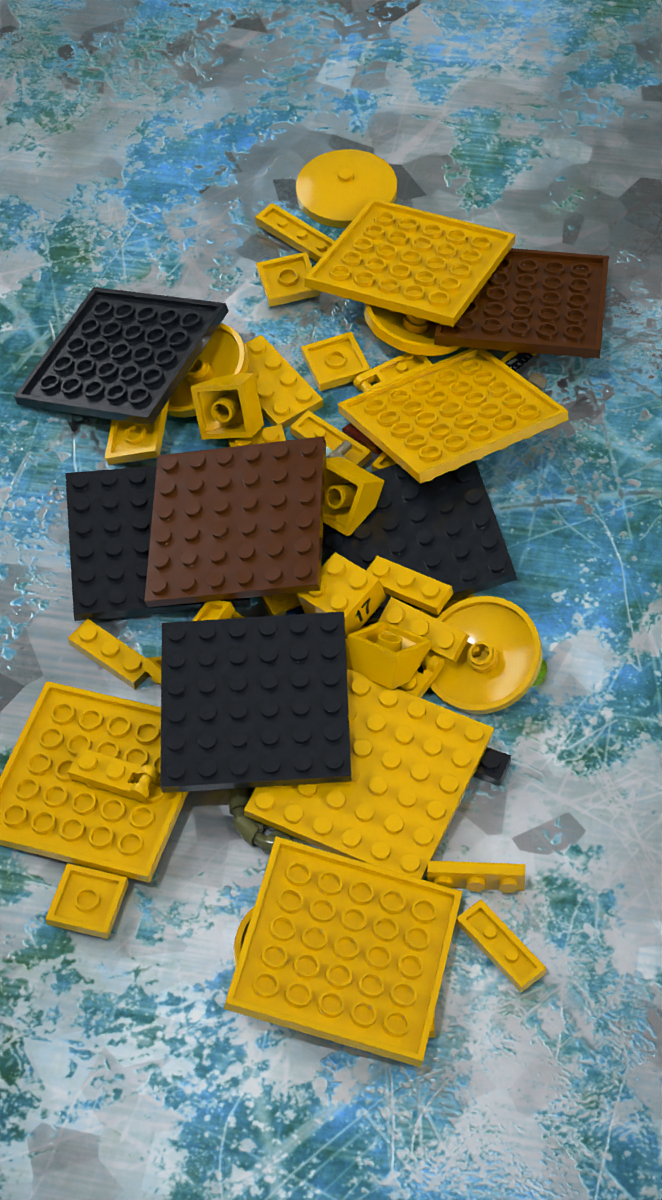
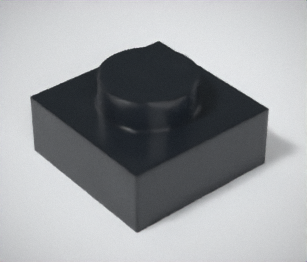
M487 747L473 777L500 786L510 765L511 755Z

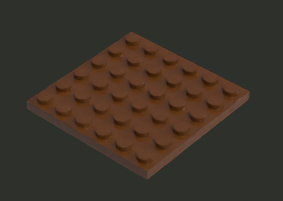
M511 248L454 327L437 323L434 345L493 349L503 352L517 351L528 354L576 356L586 359L600 358L609 256Z
M324 436L158 455L144 600L147 607L319 591L321 584L326 441Z

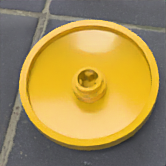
M354 149L335 150L317 156L302 168L296 180V197L302 211L312 220L330 227L347 228L371 198L395 203L397 197V178L392 167L377 155Z
M365 304L364 317L368 327L378 338L396 349L416 355L439 356L454 352L460 348L457 346L434 345L437 322L418 319L411 315L392 312L389 309Z
M220 323L171 396L168 415L174 417L196 416L191 392L192 385L228 374L247 372L249 364L248 350L240 335L233 328Z
M477 596L453 604L436 618L470 636L456 663L431 650L427 653L430 656L436 655L444 660L442 670L430 687L445 704L465 713L488 714L513 705L529 691L541 668L542 643L533 621L518 605L499 597ZM422 665L424 672L426 670V667Z

